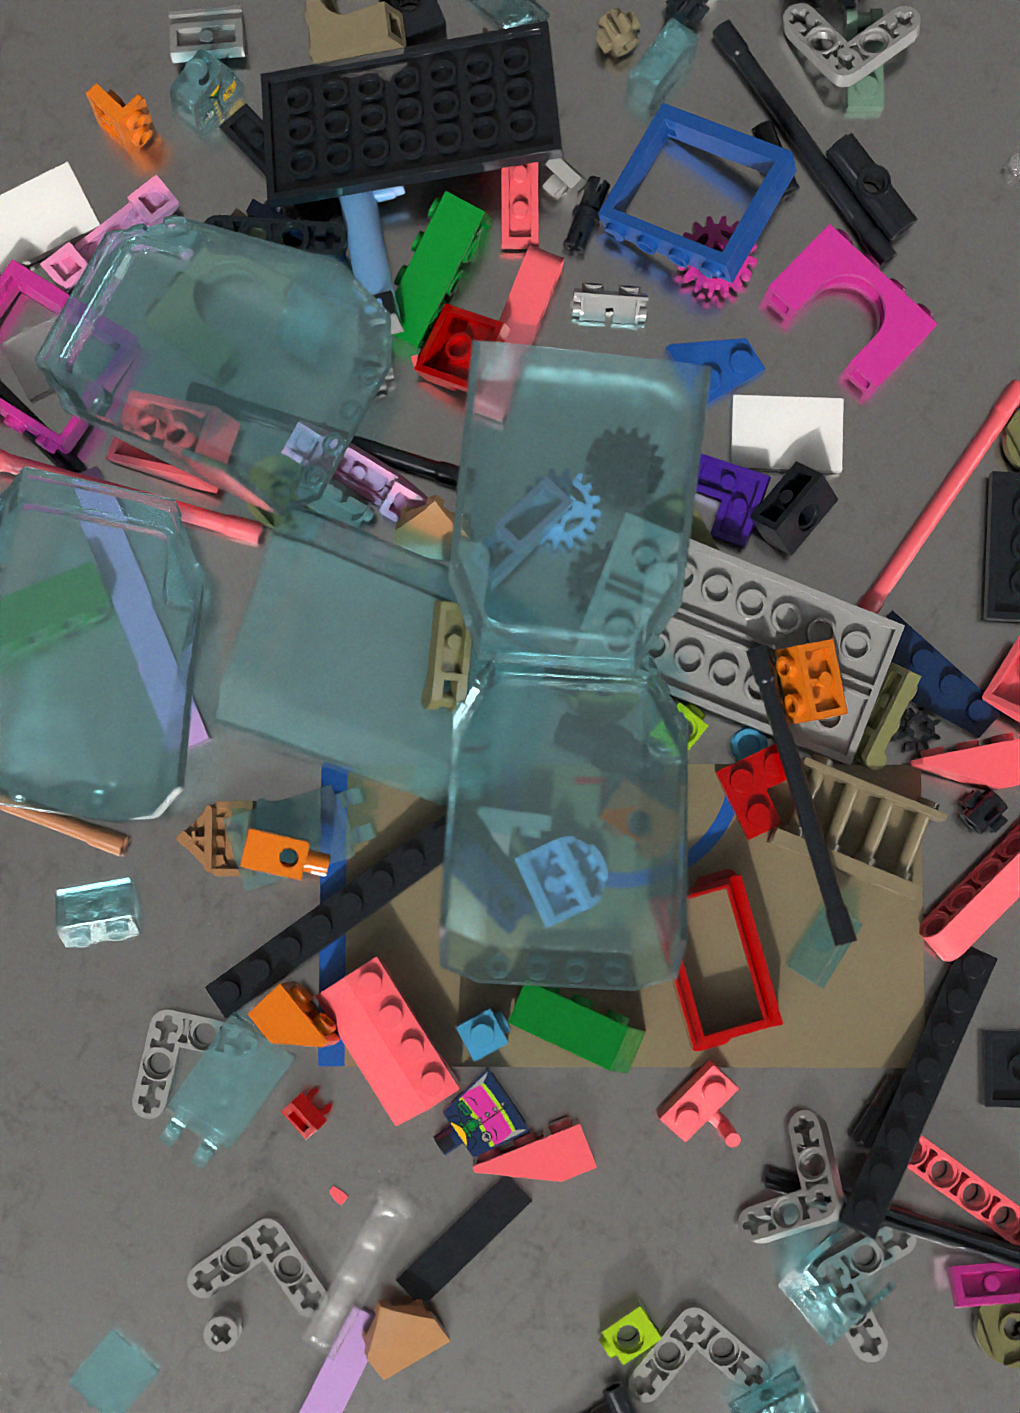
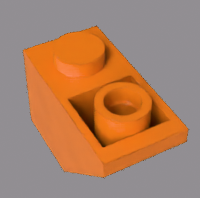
M294 981L279 983L248 1013L249 1017L270 1043L326 1047L334 1045L340 1040V1037L334 1031L336 1029L334 1022L325 1013L317 1011L310 1002L312 997L307 989L299 983L295 984Z

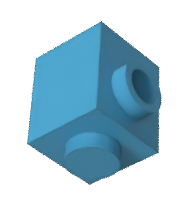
M491 1006L456 1025V1029L474 1062L509 1043L506 1034L511 1031V1028L501 1010L494 1013Z

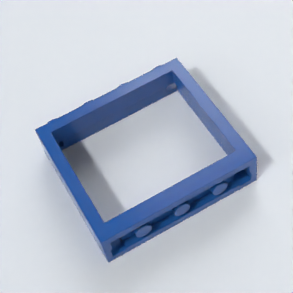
M662 103L598 215L605 228L604 231L614 235L616 241L628 240L635 243L639 249L648 254L654 255L657 252L667 256L672 263L679 267L686 268L689 265L700 270L709 279H712L714 276L733 283L797 171L793 153L790 150ZM668 137L767 174L723 252L624 213Z

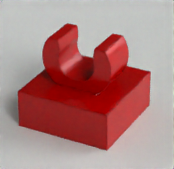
M317 1088L311 1089L305 1095L301 1092L281 1111L285 1118L306 1140L328 1121L324 1116L332 1109L330 1102L322 1109H317L312 1104V1098L319 1092Z

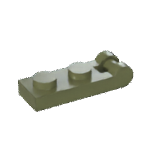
M434 601L426 687L421 695V704L424 709L438 710L439 707H446L447 711L458 713L464 710L467 696L475 605ZM444 680L450 681V689L447 692H443Z
M891 662L853 758L855 761L872 771H879L885 766L887 761L885 750L892 735L900 727L901 717L909 701L913 699L917 692V684L921 678L920 675Z

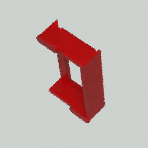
M732 869L721 870L698 877L696 886L649 898L689 1045L692 1050L696 1052L727 1044L730 1038L784 1025L741 874H736ZM726 889L762 1018L703 1034L668 904Z

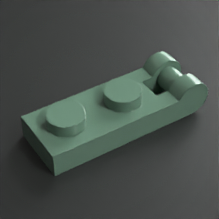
M871 8L869 12L845 9L843 17L844 39L847 42L857 36V28H868L883 17V9ZM871 41L864 48L869 52H878L883 49V43ZM883 64L856 84L845 87L846 112H882L885 106Z

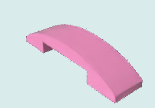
M157 175L130 194L127 205L75 245H72L70 242L66 243L40 263L41 267L61 290L66 293L71 292L115 266L144 243L180 206V202Z
M303 421L298 423L282 454L303 467L307 468L308 465L319 469L380 506L381 508L378 512L394 522L400 521L402 507L418 508L427 503L428 497L397 471L354 444Z

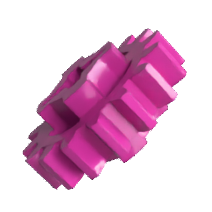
M707 216L704 227L698 222H694L691 229L693 234L684 232L683 237L695 242H699L704 238L705 246L723 252L729 241L728 239L731 238L739 221L734 222L732 226L726 225V216H722L719 224H714L712 217ZM757 245L753 246L733 283L714 276L712 279H709L700 270L689 265L686 268L677 266V269L687 270L683 282L688 283L693 280L696 283L694 287L695 293H698L704 287L707 289L708 298H712L715 290H719L722 297L725 298L728 295L729 287L739 292L742 288L741 280L749 282L753 273L749 269L755 268L757 259L751 255L755 253Z

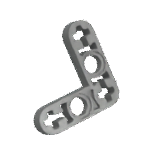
M794 4L788 7L783 15L784 34L833 84L840 87H849L856 84L913 43L920 34V14L910 6H900L893 9L848 42L808 4ZM806 21V28L801 24ZM821 39L829 40L832 43L830 48L821 51L816 50L812 45ZM871 41H879L884 44V48L878 52H869L864 46ZM838 62L843 66V68H841L840 70Z
M166 1008L157 1012L152 1017L134 1089L132 1098L134 1111L144 1119H153L160 1116L167 1109L182 1048L235 1060H245L253 1056L260 1046L258 1032L247 1024L175 1008ZM168 1015L173 1017L172 1023L178 1025V1030L170 1032L167 1044H175L174 1050L165 1045H153L154 1039L158 1042L163 1040L165 1031L164 1028L159 1027V1021L166 1020ZM201 1023L210 1024L216 1032L214 1041L209 1045H203L196 1040L195 1030ZM223 1027L229 1028L226 1034L229 1037L235 1038L240 1036L241 1032L247 1033L246 1039L252 1041V1046L246 1047L243 1053L237 1051L238 1045L231 1042H225L224 1049L218 1048L223 1038ZM161 1052L169 1058L170 1067L166 1073L157 1074L151 1069L149 1063L154 1053ZM145 1077L153 1081H166L165 1087L163 1085L156 1087L155 1098L160 1100V1105L154 1106L151 1111L147 1110V1103L141 1101L142 1096H147L151 1092L153 1084L145 1083Z
M800 1110L791 1117L788 1125L802 1190L745 1208L738 1218V1230L744 1239L758 1244L768 1243L832 1223L840 1218L845 1208V1198L828 1126L825 1119L819 1114L809 1110ZM806 1121L814 1124V1127L809 1130L810 1137L802 1134V1130L807 1128ZM811 1142L816 1143V1144H818V1145H820V1146H819V1147H817V1146H813V1147H812V1143H811ZM816 1155H821L824 1159V1169L819 1175L812 1176L809 1171L810 1160ZM824 1195L832 1198V1202L826 1206L827 1211L820 1208L809 1209L808 1204L815 1206L823 1203ZM795 1203L799 1210L798 1219L795 1223L787 1225L783 1219L784 1209L788 1205ZM756 1217L762 1220H773L774 1224L765 1223L758 1226V1232L751 1230V1226L756 1224Z
M266 1215L259 1218L204 1257L189 1271L187 1277V1286L194 1296L209 1298L261 1261H264L295 1309L305 1317L321 1315L325 1311L330 1299L327 1285L285 1223L274 1215ZM263 1225L268 1229L273 1227L277 1229L278 1232L274 1239L279 1247L285 1241L290 1246L282 1249L275 1258H272L269 1254L276 1249L269 1239L262 1241L259 1237L263 1232L261 1227ZM233 1246L242 1247L248 1255L246 1264L241 1267L232 1266L227 1260L228 1249ZM294 1256L300 1261L301 1270L297 1275L287 1276L281 1272L280 1260L283 1257ZM217 1257L221 1269L229 1277L225 1278L223 1271H221L211 1281V1288L207 1284L199 1286L197 1284V1280L200 1277L199 1270H202L204 1274L211 1272L218 1265L213 1260ZM305 1274H309L311 1277L305 1282L308 1290L311 1293L316 1291L321 1293L318 1299L319 1306L317 1307L313 1303L307 1305L303 1303L306 1292L301 1285L298 1286L297 1290H294L291 1286L299 1283Z
M882 1225L877 1237L879 1236L880 1240L885 1243L893 1237L891 1231L893 1229ZM906 1233L903 1236L904 1243L900 1246L895 1242L888 1243L884 1247L889 1253L883 1255L882 1249L873 1239L861 1234L820 1257L813 1267L814 1279L856 1355L865 1362L873 1363L882 1359L887 1352L888 1342L857 1282L909 1254L916 1245L917 1236ZM862 1245L873 1247L875 1252L873 1262L866 1266L857 1264L854 1258L856 1249ZM827 1265H831L834 1269H841L836 1275L844 1290L837 1292L829 1279L822 1280V1277L826 1275L825 1267ZM848 1284L851 1285V1288L845 1289ZM837 1293L833 1298L830 1297V1294ZM855 1298L860 1303L858 1315L851 1319L843 1317L840 1313L841 1303L845 1299ZM868 1318L870 1319V1322L864 1323ZM863 1324L867 1333L872 1338L878 1337L874 1341L875 1349L869 1352L866 1347L860 1348L864 1344V1340L855 1327Z
M697 1303L685 1304L676 1312L660 1332L662 1339L645 1350L627 1374L629 1393L635 1400L643 1403L654 1401L696 1350L748 1393L763 1391L768 1386L771 1378L770 1369L765 1360L708 1310ZM699 1314L701 1315L699 1321L702 1327L699 1330L693 1327L687 1332L685 1337L690 1343L688 1346H685L680 1337L672 1332L674 1329H677L681 1335L687 1328L685 1317L689 1315L694 1318ZM722 1337L730 1339L734 1345L732 1353L725 1358H719L712 1352L714 1342ZM667 1342L676 1344L680 1349L678 1358L671 1363L664 1362L658 1357L660 1346ZM742 1351L746 1352V1354L741 1356L745 1364L750 1368H755L757 1365L760 1366L758 1368L761 1375L760 1379L750 1378L748 1381H745L746 1373L736 1363ZM652 1359L655 1365L666 1373L661 1376L658 1370H656L650 1379L653 1388L649 1390L643 1387L639 1391L637 1390L638 1383L636 1377L640 1375L645 1378L653 1369L651 1364L647 1362ZM735 1364L734 1369L731 1370L729 1367Z

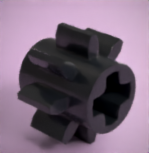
M666 0L667 6L665 10L675 22L681 25H687L688 22L693 23L694 20L700 23L710 9L706 5L709 0Z
M911 707L905 709L907 719H901L899 734L893 739H902L907 743L905 746L906 752L912 751L917 744L921 751L929 749L927 741H937L941 738L935 733V725H938L941 721L940 719L932 720L928 717L929 708L927 707L923 708L919 715H915ZM919 722V729L924 734L914 737L915 731L910 728V725Z
M989 788L983 793L978 789L972 790L961 801V804L966 807L960 814L961 818L972 830L980 835L986 829L991 834L993 832L996 833L1008 822L1002 815L1008 809L1007 804Z

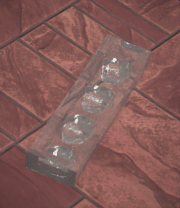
M376 1201L301 1334L300 1342L334 1360L410 1224V1218L381 1201Z

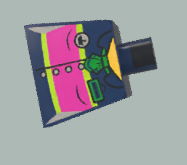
M485 1067L443 1109V1114L450 1125L435 1134L433 1138L445 1156L464 1144L472 1157H476L529 1131V1125L490 1067Z

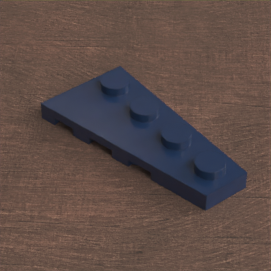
M893 610L890 611L886 618L905 625L891 662L921 676L917 684V692L909 703L922 709L927 707L929 712L936 718L976 739L980 738L1002 712L982 699L984 692L898 614Z

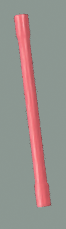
M1011 380L995 403L992 413L870 590L862 596L856 606L876 614L879 613L885 599L1006 423L1020 408V381Z
M0 449V472L5 471L219 531L226 536L254 544L259 543L263 529V523L233 514L227 515L13 455Z

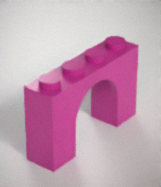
M829 223L769 285L764 298L791 322L819 292L828 287L846 285L864 292L871 299L877 310L878 328L873 339L850 361L844 372L871 396L931 334L938 323L933 320L934 316L926 306L920 303L916 304L906 295L907 291L899 281L893 278L889 279L879 270L880 266L872 256L866 253L862 254L854 247L851 237L842 229L836 230Z

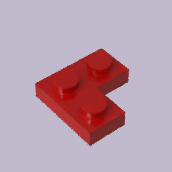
M776 743L714 772L747 840L783 824L767 792V789L786 781Z

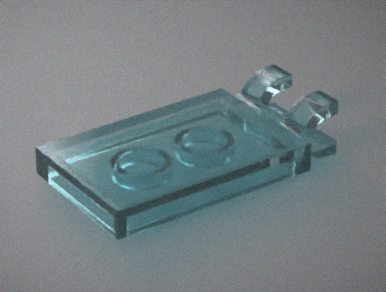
M330 784L223 819L245 892L287 879V877L240 867L250 826L310 840L309 849L331 854L329 865L355 857L353 845L377 838L373 823L351 829L345 808L366 802L362 788L358 786L335 794L334 787ZM284 849L280 853L281 861L294 863L298 857L296 851Z
M233 1011L167 1105V1108L174 1112L175 1115L158 1139L172 1147L186 1127L203 1139L190 1160L203 1169L219 1145H222L227 1150L232 1148L292 1063L296 1054L282 1044L270 1043L259 1028Z

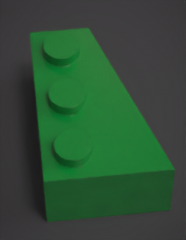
M540 977L538 983L525 981L507 1023L608 1071L629 1073L646 1031L628 1024L630 1018L614 1010L608 1009L607 1013H603L594 1009L595 1002L584 996L574 993L573 997L570 998L560 994L561 986Z

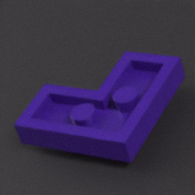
M699 453L687 488L722 500L711 530L713 537L747 547L754 528V524L749 517L764 500L771 476Z

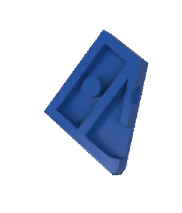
M747 338L670 344L665 349V352L701 409L706 408L758 377L766 370Z

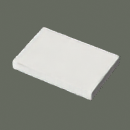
M68 162L0 195L1 274L12 259L27 267L52 255L68 242L74 244L80 241L100 225Z
M733 395L731 398L730 463L753 471L787 472L798 461L820 473L840 474L842 472L844 398Z

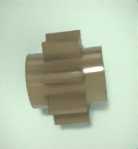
M615 8L603 15L597 23L600 29L596 32L598 35L596 41L604 53L612 50L617 56H622L636 47L640 41L637 35L640 34L638 28L642 25L633 11L625 14L620 8Z

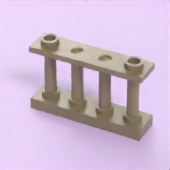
M812 754L811 759L808 757L801 758L803 768L810 771L807 782L813 802L824 777L845 785L824 837L834 870L902 898L915 900L920 885L910 882L912 875L909 872L929 821L945 822L948 814L938 810L940 804L923 797H918L917 801H914L832 768L834 763L832 760L817 754ZM860 791L878 798L880 801L860 853H855L854 857L851 858L839 853L841 846L838 844ZM895 805L915 813V817L895 868L890 867L888 873L875 867L877 861L874 860V857ZM794 810L789 825L784 824L783 829L773 828L767 843L811 860L796 810Z

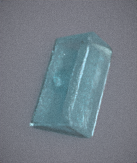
M825 906L787 965V968L822 989L851 945V943L835 947L825 916ZM851 917L854 931L857 935L863 924Z

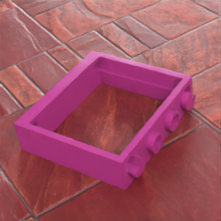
M12 259L0 276V318L21 291L118 352L60 435L0 398V415L5 417L4 423L20 434L27 430L37 437L35 442L52 454L57 449L67 454L74 448L142 349L137 336Z

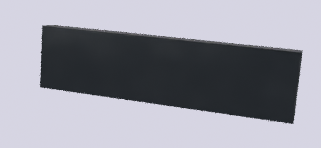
M245 103L222 123L219 128L224 136L266 179L263 120ZM336 197L291 205L307 221L333 222L342 214L340 201Z
M501 1175L396 1277V1282L414 1301L422 1299L425 1306L533 1201L532 1197L512 1176Z

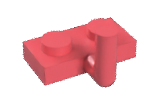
M710 1059L657 1112L659 1119L685 1143L707 1121L719 1131L727 1146L736 1147L741 1141L730 1120L719 1111L739 1088Z

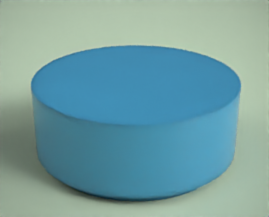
M744 727L736 731L729 742L730 754L736 761L768 747L765 735L760 730L752 727Z

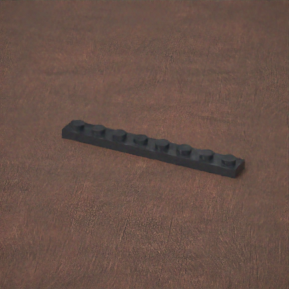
M448 811L212 981L205 989L225 1019L230 1018L473 842L452 811Z
M970 946L959 958L953 961L839 1218V1223L873 1240L876 1239L998 958Z

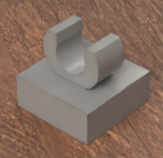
M564 158L548 160L545 164L554 173L543 185V188L552 197L555 196L558 199L567 187L580 192L588 183V180Z

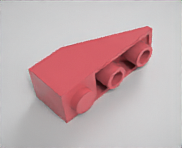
M1013 732L990 737L992 744L979 746V741L976 739L955 744L957 751L944 753L943 746L920 751L922 758L909 761L910 767L984 790L987 788L996 790L1020 785V738L1014 739Z
M565 1117L548 1125L550 1130L536 1136L534 1131H530L514 1138V1145L502 1150L497 1146L478 1155L479 1159L473 1161L472 1167L476 1173L562 1182L595 1169L597 1165L579 1119L571 1122L570 1117Z

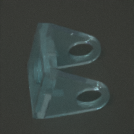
M844 1225L796 1264L778 1284L779 1288L829 1347L897 1287L893 1281H890L855 1314L849 1308L847 1309L812 1265L849 1232Z

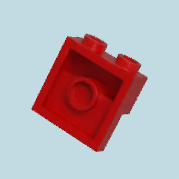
M445 303L440 315L434 322L433 330L424 348L418 355L414 370L426 381L454 391L458 388L479 396L511 329L504 322Z

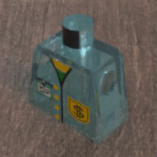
M201 48L186 63L185 68L170 87L173 118L203 139L244 85L230 68Z

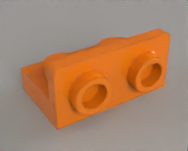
M97 83L86 92L98 125L129 154L136 147H142L150 140L155 127L146 101L140 94H137L125 105L123 100L113 90L110 89L106 92Z
M833 639L775 651L776 669L780 677L784 707L791 725L848 714Z

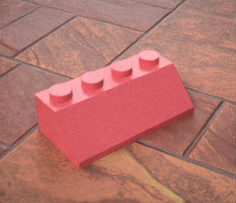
M380 955L315 996L325 1014L334 1022L335 1030L395 1126L421 1114L460 1089V1082Z

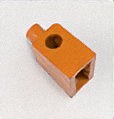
M250 826L240 867L296 880L302 879L303 872L326 877L331 854L309 849L310 840ZM284 849L296 851L298 857L294 863L281 861L280 853Z

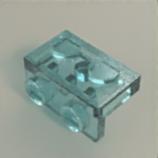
M130 878L55 891L56 931L65 947L84 948L92 943L109 940L123 941L128 937L140 934L139 925L135 919L134 889Z

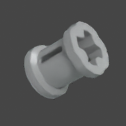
M232 1308L216 1311L204 1328L203 1336L208 1347L218 1352L231 1349L243 1331L241 1315ZM226 1323L230 1326V1330L222 1336L217 1330Z

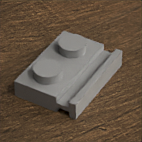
M241 5L169 11L170 55L173 63L245 57L243 11Z

